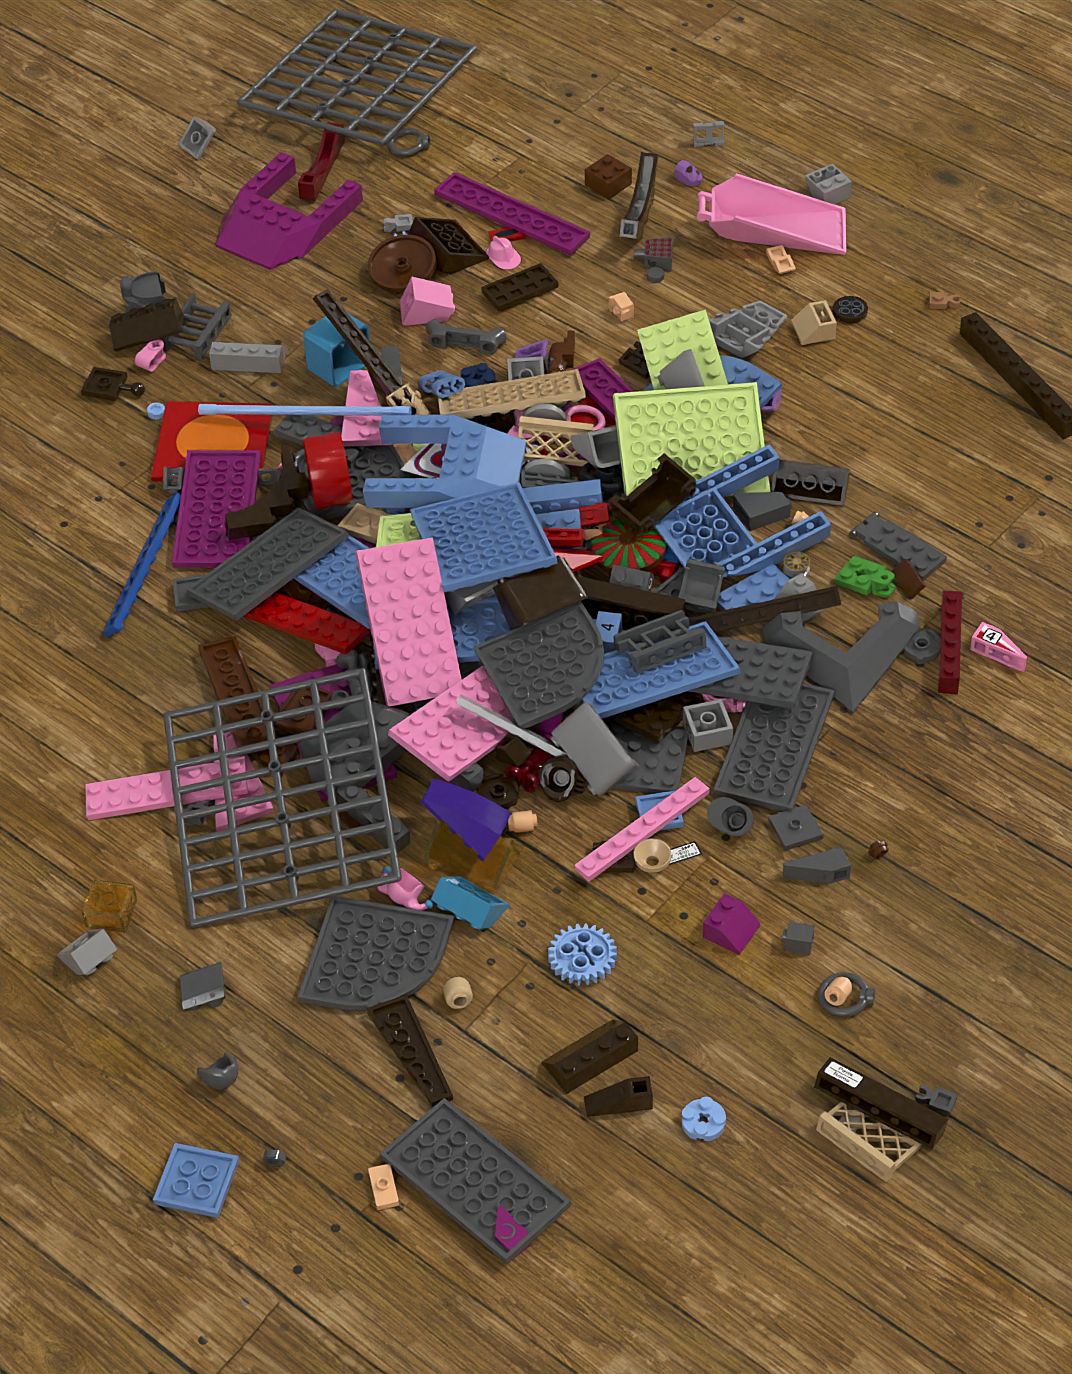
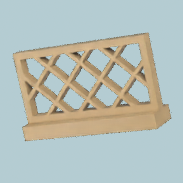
M520 416L518 438L525 440L526 446L531 450L528 454L524 453L523 459L532 461L549 459L559 464L584 466L588 461L577 459L575 456L579 453L577 451L571 453L567 447L572 445L570 436L593 431L594 424ZM522 433L531 434L533 437L526 440ZM550 436L551 439L544 442L540 437ZM559 438H568L570 441L563 444ZM535 440L541 444L536 449L530 444ZM553 442L559 446L554 451L548 446ZM545 448L550 454L544 456L539 451ZM563 450L568 456L562 458L557 453Z
M842 1102L828 1113L826 1111L819 1116L816 1131L885 1182L891 1179L893 1172L921 1148L920 1143L878 1121L876 1123H865L864 1117L869 1116L857 1110H847V1105ZM834 1116H844L845 1122H839ZM848 1116H860L861 1123L849 1122ZM850 1128L862 1129L863 1135L855 1134ZM866 1129H877L878 1135H867ZM881 1129L890 1130L894 1136H882ZM868 1141L879 1142L880 1148H874ZM884 1142H895L896 1148H884ZM899 1142H906L912 1147L910 1149H900ZM885 1154L897 1155V1160L893 1162Z

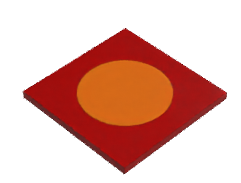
M166 402L151 474L152 482H163L164 467L185 468L187 450H260L259 469H263L272 415H200L198 407L199 404L273 406V403ZM171 476V482H178V476Z

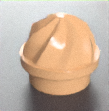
M797 510L791 524L794 525L809 516L804 511L800 512Z

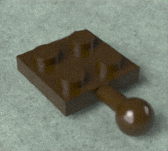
M93 367L81 393L82 396L116 401L121 390L132 392L134 396H142L145 392V387L140 382H136L133 385L125 384L128 378L127 372Z

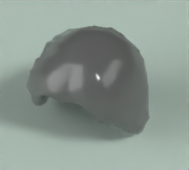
M225 1052L224 1057L216 1060L210 1067H198L197 1075L210 1087L224 1090L236 1081L239 1064L236 1058Z

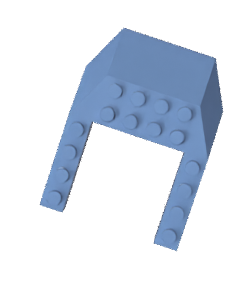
M382 415L379 424L382 444H447L440 477L366 478L363 495L366 508H417L517 483L520 478L526 441L456 415Z
M769 444L696 481L695 493L691 497H687L654 527L684 568H686L688 559H698L703 563H716L721 565V567H725L723 577L757 572L771 564L776 565L782 562L788 553L801 552L830 537L831 523L820 511L756 543L723 498L778 471L780 457Z

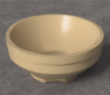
M644 840L634 849L635 864L645 872H660L670 864L671 849L661 840ZM655 859L658 861V864L650 866L647 864V861Z

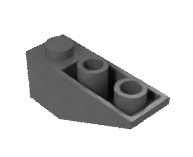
M842 847L828 849L821 853L810 854L807 857L783 863V878L831 884L850 878L851 864Z

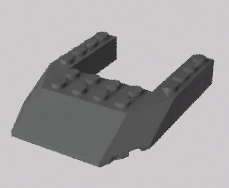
M359 702L347 705L327 721L324 727L366 719L364 703ZM372 702L384 770L408 751L388 736L389 729L411 714L394 707ZM368 727L326 736L329 753L370 744ZM318 738L302 741L299 744L304 759L321 755ZM372 752L330 761L333 779L375 769ZM322 763L307 766L312 783L325 781ZM473 763L452 780L460 787L472 792L482 784L483 768L477 763ZM373 778L334 787L337 805L371 797L362 787ZM322 789L321 791L327 795L326 789ZM380 804L345 811L359 822L361 826L384 821ZM391 814L397 853H399L410 844V830ZM385 830L370 833L388 848Z

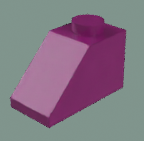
M500 1205L497 1208L495 1239L510 1251L529 1232L522 1225L517 1224L513 1216ZM504 1223L512 1224L515 1228V1235L510 1239L500 1238V1235L509 1237L513 1233L512 1227L508 1225L503 1226ZM531 1243L528 1246H526L519 1254H521L524 1250L530 1247Z

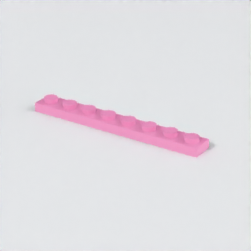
M694 777L574 865L575 871L590 882L632 851L640 842L647 840L707 796L709 788Z

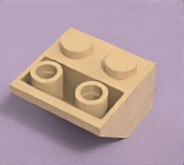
M826 300L809 303L791 320L801 345L836 339L837 322Z

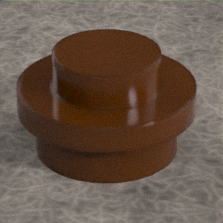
M880 840L870 845L869 855L873 856L874 859L882 857L889 851L887 848L888 844Z

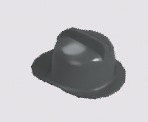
M717 798L712 801L707 810L710 823L717 829L732 836H742L748 833L754 823V815L751 809L731 798Z

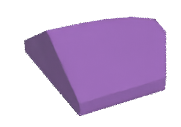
M547 339L516 349L515 358L543 357L544 361L548 345Z

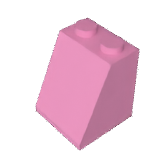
M411 277L399 302L402 325L405 326L427 324L433 319L445 322L449 320L455 311L453 293H451L449 285Z

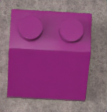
M724 893L703 922V938L740 955L760 927V922L742 901Z

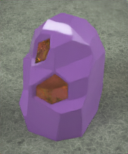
M681 160L675 168L674 178L688 186H698L702 182V174L689 162Z

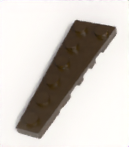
M407 994L367 1008L368 1016L432 1107L444 1098L448 1102L453 1100V1094Z

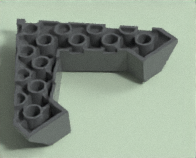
M900 602L879 603V621L847 653L804 628L800 611L781 613L762 627L764 644L812 651L813 658L806 678L818 687L835 690L833 699L838 703L841 702L847 707L849 712L854 714L860 702L865 700L875 683L880 681L894 663L897 655L902 653L904 647L909 644L911 637L920 630L918 613Z

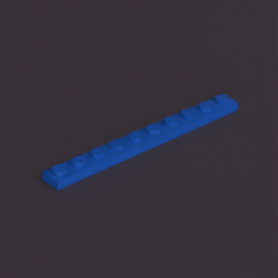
M175 493L166 499L102 632L107 637L114 633L117 634L122 630L124 626L122 623L130 614L129 608L136 601V594L143 586L142 581L149 574L150 570L148 568L155 561V554L162 546L161 541L168 534L167 529L175 519L173 517L174 514L179 510L181 500L179 493Z

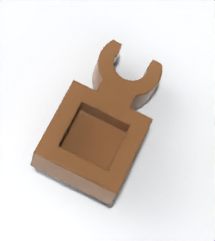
M930 292L929 309L947 310V306L957 309L960 305V295L947 296L948 293Z

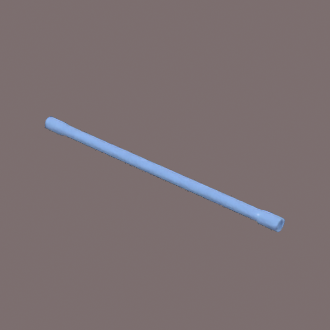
M199 404L198 412L200 415L382 416L411 415V406Z

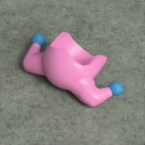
M389 866L383 867L381 877L388 876L391 873ZM400 868L401 881L377 887L380 892L388 894L395 903L402 904L405 908L424 911L427 908H432L434 905L432 900H427L423 904L418 903L417 897L425 886L402 868Z

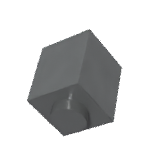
M789 922L788 930L784 929L782 942H786L785 951L810 955L815 926Z

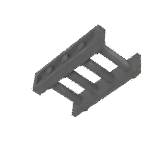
M192 294L185 301L181 309L184 317L180 333L199 337L198 340L193 342L177 338L180 333L161 338L164 343V351H168L172 344L192 348L195 351V358L202 360L210 349L212 342L216 340L231 318L230 303L225 301L218 308L200 305L196 302V295ZM199 311L214 316L209 320L193 316V313ZM187 322L204 325L206 328L201 331L185 327Z

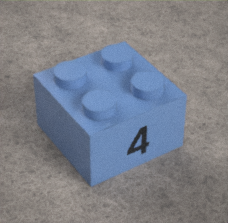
M598 611L597 619H593V622L600 632L605 654L615 650L613 636L622 632V614Z

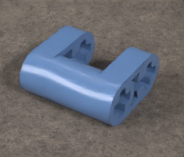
M438 370L420 377L418 387L421 391L432 392L435 396L444 398L461 392L465 387V381L462 377Z

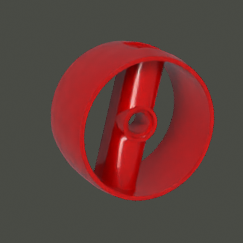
M328 432L326 435H311L303 438L306 465L315 509H327L330 506H345L353 503L341 433Z

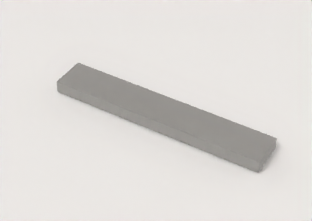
M462 694L458 697L456 704L556 757L566 755L562 747H557L553 742L528 729L519 728L515 722Z

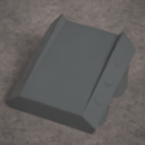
M221 962L180 975L183 1010H197L206 1003L210 1007L222 1005L223 998H225V987Z

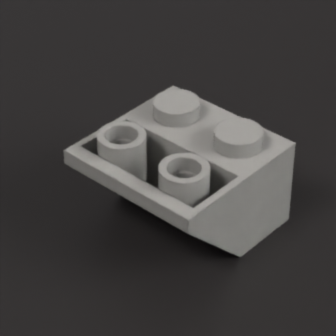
M834 164L805 175L813 198L831 204H837L851 198L852 181Z

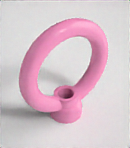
M577 405L564 412L567 421L570 422V416L575 413L585 412L594 415L598 419V424L593 427V430L601 429L605 426L604 415L594 407Z

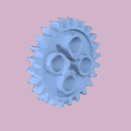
M586 923L583 928H580L579 924H576V929L568 926L567 932L561 929L560 936L555 934L554 941H550V948H548V962L551 965V969H555L556 976L561 974V980H565L568 977L569 984L574 980H577L578 985L582 981L589 985V980L597 983V977L605 979V973L611 974V968H615V961H617V946H614V939H610V934H604L603 928L596 931V925L589 929Z

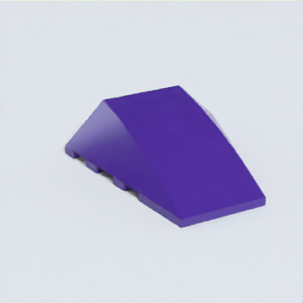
M435 778L431 781L420 802L440 822L444 820L449 825L448 829L453 834L458 833L465 840L463 844L467 848H473L479 853L477 857L481 861L486 858L501 836L511 815V812L474 792Z

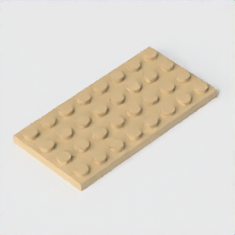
M575 369L466 387L459 393L444 398L438 397L440 415H456L469 420L479 415L487 417L497 412L505 414L515 409L523 411L536 404L553 403L554 405H559L569 400L577 402L581 401L582 398H586L579 371Z

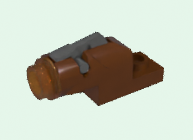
M568 330L567 338H564V342L552 344L549 353L546 354L544 359L547 374L566 371V368L574 367L575 331Z

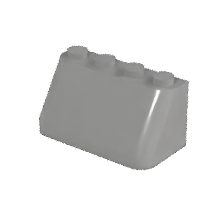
M691 349L683 351L660 370V375L657 376L660 386L664 385L665 389L705 386Z
M616 425L570 436L573 448L594 467L605 468L621 464Z

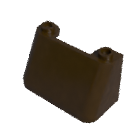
M665 453L657 458L660 462L658 468L654 467L651 469L652 475L628 496L623 493L621 495L622 498L615 494L609 499L612 515L618 521L641 533L652 531L659 521L687 497H691L696 491V479Z
M557 555L558 564L551 565L550 567L534 569L510 580L508 577L497 581L498 585L494 586L493 590L510 630L588 598L585 589L564 557L560 558Z

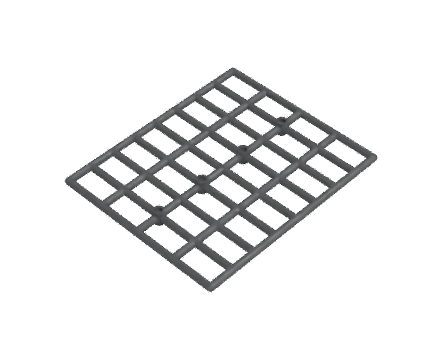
M334 9L237 100V105L383 146L477 50V47L472 44ZM336 16H341L363 22V24L358 28L332 22L331 20ZM370 25H375L397 31V33H390L388 36L366 31L365 29ZM326 26L352 34L347 39H342L320 33V31ZM404 34H409L431 40L432 42L426 47L399 39ZM360 35L386 42V44L380 49L354 42V40ZM314 37L340 44V46L335 50H330L308 44V42ZM439 43H443L467 51L462 56L434 48ZM401 46L421 53L416 58L388 50ZM347 47H351L375 55L366 56L363 59L342 52ZM301 49L327 55L328 57L321 62L295 54ZM428 54L456 62L452 67L424 61L423 59ZM382 56L410 64L405 69H400L378 63L377 61ZM335 58H339L363 66L358 71H354L330 63ZM289 60L317 68L313 72L307 73L285 67L284 65ZM418 65L444 72L445 74L440 79L411 71ZM325 69L351 76V78L342 79L340 82L318 75ZM379 69L398 74V76L391 81L365 73ZM279 71L304 78V80L297 85L271 77ZM405 77H409L434 85L427 91L400 82ZM358 79H362L387 87L380 93L353 84ZM315 81L340 89L333 95L307 88L306 86ZM268 83L293 91L285 97L260 90L259 88ZM395 88L421 95L422 97L417 102H413L388 94ZM301 92L328 101L326 103L319 102L317 105L294 98ZM355 92L375 99L370 104H365L341 96ZM254 94L279 101L280 103L275 108H270L247 100ZM384 100L410 107L411 109L406 114L376 106ZM337 102L362 109L363 111L358 116H354L329 108ZM290 104L315 111V113L310 118H306L282 110ZM370 112L398 119L399 121L394 126L365 119V117ZM329 115L351 121V123L346 128H342L317 120L319 118H326ZM358 124L386 131L387 133L382 138H377L352 130Z
M364 668L164 713L163 718L190 927H200L401 881L402 876L367 673ZM359 677L362 694L320 702L318 686ZM310 688L313 705L272 713L269 697ZM259 699L262 700L263 711L260 717L223 725L221 708ZM359 702L364 703L366 719L324 727L322 711ZM213 710L215 727L174 736L172 719ZM314 713L317 730L275 739L274 726L276 721ZM262 724L265 725L267 741L226 750L224 733ZM368 727L370 744L329 753L326 736ZM216 735L218 752L177 761L175 744ZM318 738L321 755L280 764L277 747ZM269 749L270 762L268 767L234 775L229 774L227 758ZM372 752L374 770L333 779L330 761ZM217 760L220 761L221 778L180 787L178 769ZM322 763L325 781L283 790L281 777L285 771ZM272 775L275 792L233 801L231 783ZM376 778L379 791L378 796L337 805L334 787ZM223 785L225 803L183 812L181 795ZM326 789L329 807L289 816L286 813L284 798ZM276 800L278 814L275 819L237 827L234 809ZM381 803L383 822L341 831L338 813ZM227 812L229 829L187 838L185 820ZM326 815L331 816L333 833L291 842L289 833L291 823ZM277 826L280 827L283 844L240 853L238 835ZM385 830L388 848L345 857L343 839ZM230 837L232 856L190 865L189 846ZM335 841L336 860L295 868L292 850ZM284 852L286 866L282 872L244 880L243 861ZM390 856L393 875L350 884L347 865ZM234 864L236 882L193 892L191 873ZM339 867L342 886L299 895L297 887L299 876ZM287 879L290 898L248 907L245 888ZM237 890L240 909L197 918L196 899Z

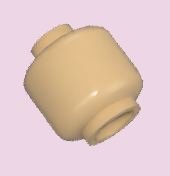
M451 978L443 987L446 1003L451 1008L462 1009L471 1003L473 994L470 984L465 978Z

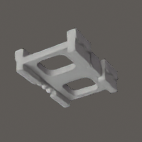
M717 121L714 124L693 123L694 147H704V144L713 145V143L715 146L725 145L724 121ZM713 129H722L721 137H712ZM705 130V138H696V131Z

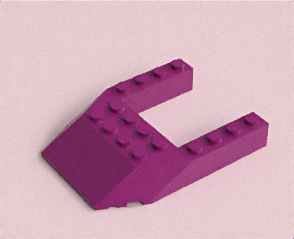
M281 152L240 189L222 220L215 245L222 250L269 270L289 263V259L295 257L298 259L302 258L363 201L362 185L347 180L314 212L306 216L268 200L296 174L294 157Z

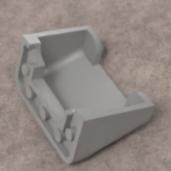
M586 701L551 732L553 736L550 739L557 747L561 746L569 758L574 761L579 771L589 782L587 787L594 796L598 794L602 797L639 768V765L628 755L629 753L623 748L601 717L596 714V709L592 704Z

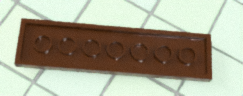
M236 636L198 645L199 653L218 700L258 692ZM259 699L223 707L222 710L227 723L230 724L260 717L263 711L262 700ZM264 724L231 731L237 748L267 741Z

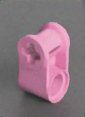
M157 339L149 342L136 355L135 365L153 372L166 358V354L163 351V341Z

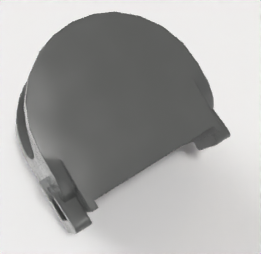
M157 271L143 273L135 278L123 276L122 280H119L122 298L129 304L125 313L131 309H140L148 304H156L165 299L163 293H166L164 280L160 279V274Z

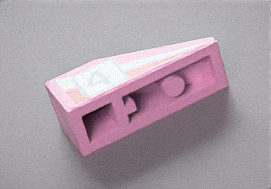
M982 622L972 636L970 650L1024 672L1027 656L1000 629Z

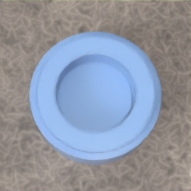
M152 403L147 407L149 418L155 420L163 418L165 412L163 404Z

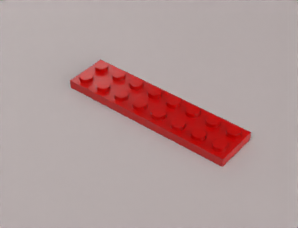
M276 592L243 615V617L346 655L370 633V629L357 621Z

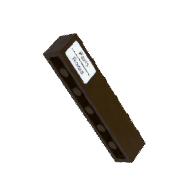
M831 1057L817 1074L814 1088L932 1150L944 1134L948 1118Z

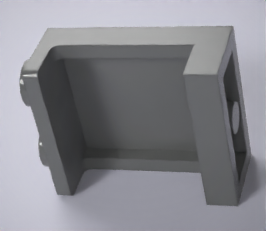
M698 559L687 560L678 597L685 599V610L701 614L715 612L725 567H721V565L716 563H703Z

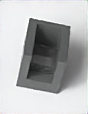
M164 467L163 489L168 490L170 494L179 493L183 486L185 468Z

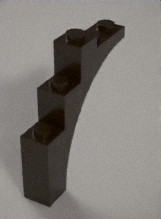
M641 152L631 204L627 214L621 219L620 237L643 239L644 223L648 222L650 205H653L654 186L659 154Z
M289 445L281 446L282 471L273 489L252 506L225 514V529L229 540L263 534L276 524L277 517H284L291 513V508L294 507L293 500L308 498V490H311L310 479L306 478L305 472L299 473V467L294 464L295 454L293 451L291 452Z

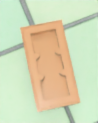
M390 1164L368 1168L377 1210L399 1206Z

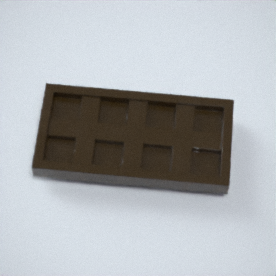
M539 263L481 287V291L500 312L559 287V284L543 264Z

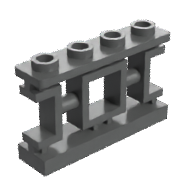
M683 610L613 636L615 650H618L620 654L626 651L631 652L628 653L629 664L633 665V671L636 674L707 648L706 634L702 628L687 629L689 628V619L687 616L685 617ZM663 637L665 638V640L657 642L655 644L653 643V641L661 639Z

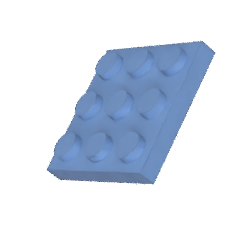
M175 1143L154 1195V1205L219 1218L239 1164V1156Z

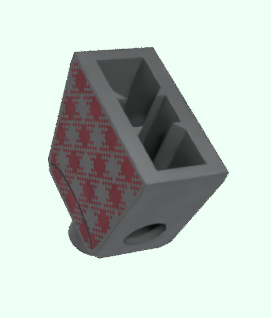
M673 237L645 240V249H634V259H644V268L646 269L660 267L664 271L671 272Z

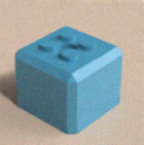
M347 313L370 341L369 327ZM326 316L303 332L307 369L332 386L338 387L347 381L350 371L365 368V365Z

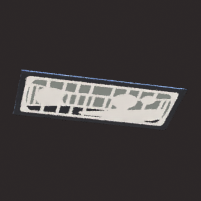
M693 841L671 848V861L669 865L702 855L696 842Z

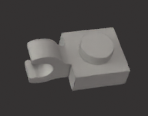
M395 215L394 219H383L384 225H388L384 226V232H391L394 228L397 231L410 230L413 223L412 215Z

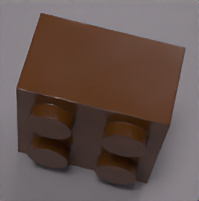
M609 154L585 169V186L608 200L632 184V168Z

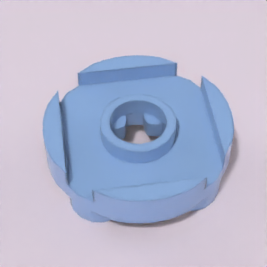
M710 1097L694 1100L682 1110V1128L690 1138L711 1141L723 1133L726 1124L725 1111L721 1105ZM700 1117H707L708 1122H699Z

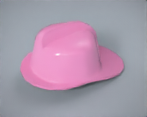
M493 237L486 251L491 261L502 269L516 268L521 262V257L512 247L511 242L506 238Z

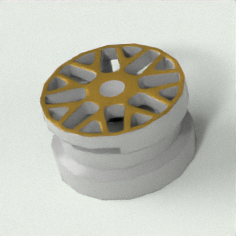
M799 551L788 553L783 560V573L789 579L801 573L808 577L810 572V558L808 555Z

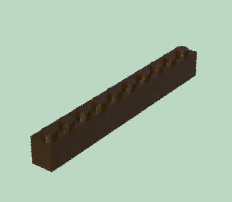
M976 312L962 317L959 334L1063 440L1071 437L1072 408Z

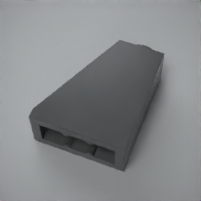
M782 492L733 494V508L749 531L790 517L792 504L789 498H786Z

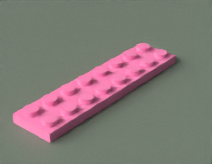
M245 758L228 760L230 775L247 772ZM220 762L178 769L180 787L222 777ZM170 770L86 784V816L88 820L174 806ZM247 780L231 783L232 796L248 794ZM223 785L181 795L182 804L224 798Z

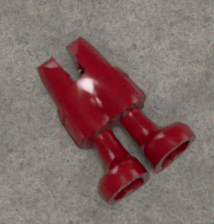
M536 746L531 750V754L527 757L526 762L522 764L521 768L513 765L506 769V777L509 779L510 777L514 778L518 787L522 784L524 791L535 792L540 786V781L537 778L538 769L544 762L555 756Z

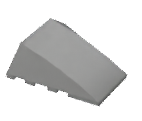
M757 301L742 306L740 310L736 308L731 309L727 314L717 313L713 318L708 316L716 344L734 355L744 358L758 352L784 323L788 315L762 301Z

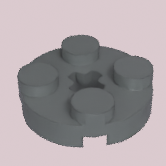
M927 629V632L919 630L917 634L911 637L909 644L904 647L903 653L917 664L932 661L940 655L941 638L932 630Z

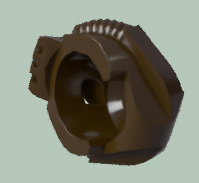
M568 756L547 760L537 772L541 789L550 800L555 802H564L569 799V796L583 793L587 785L576 764Z

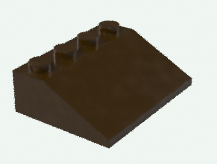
M426 217L414 218L408 235L421 237L431 244L435 251L436 266L439 271L443 273L458 272L489 259L486 252L456 220Z

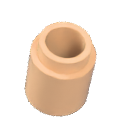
M532 810L512 812L508 819L509 831H514L515 833L534 831V826H538L536 814H532Z
M846 977L835 978L825 990L826 1000L835 1006L843 1004L852 991L850 980Z

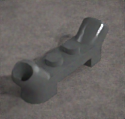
M437 319L429 321L426 326V331L430 335L428 341L437 348L446 349L447 344L480 348V353L493 354L497 351L498 346L506 343L507 338L505 331L500 327L491 331L443 326Z

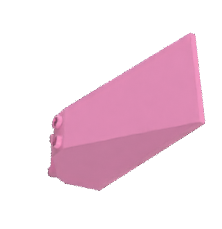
M737 173L734 177L713 187L711 193L701 191L697 194V200L699 201L697 219L699 221H709V226L719 236L726 239L772 246L783 245V247L824 253L846 254V210L844 207ZM706 201L710 202L709 212L705 211Z

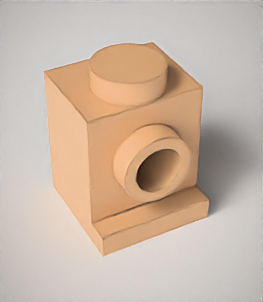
M625 292L609 297L610 312L618 316L621 321L634 318V304Z

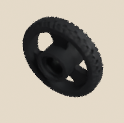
M588 462L581 469L580 476L582 481L600 479L601 491L604 493H615L624 489L622 468L618 464L605 468H596ZM595 469V476H589L588 472Z

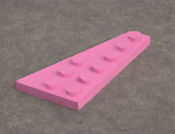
M368 370L350 371L345 406L381 407ZM344 415L341 432L344 446L392 444H382L379 431L381 416Z
M224 733L226 750L237 748L232 733ZM214 735V753L218 752L216 735ZM247 754L227 758L228 760L245 758L247 772L255 770ZM259 777L247 780L248 794L233 796V801L266 794ZM225 798L215 799V805L225 803ZM270 801L234 809L236 825L274 813ZM227 812L216 813V832L228 829Z

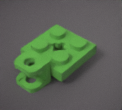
M853 556L834 578L835 585L864 595H868L872 591L874 595L889 598L896 590L895 585L891 583L895 576L892 572L887 571V567Z

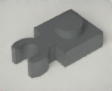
M205 800L198 801L196 804H189L185 812L210 807L212 801ZM207 816L185 820V823L202 825Z
M920 1085L919 1092L925 1095L916 1094L915 1101L919 1104L928 1103L929 1109L950 1117L957 1100V1094L938 1087L933 1092L929 1087Z

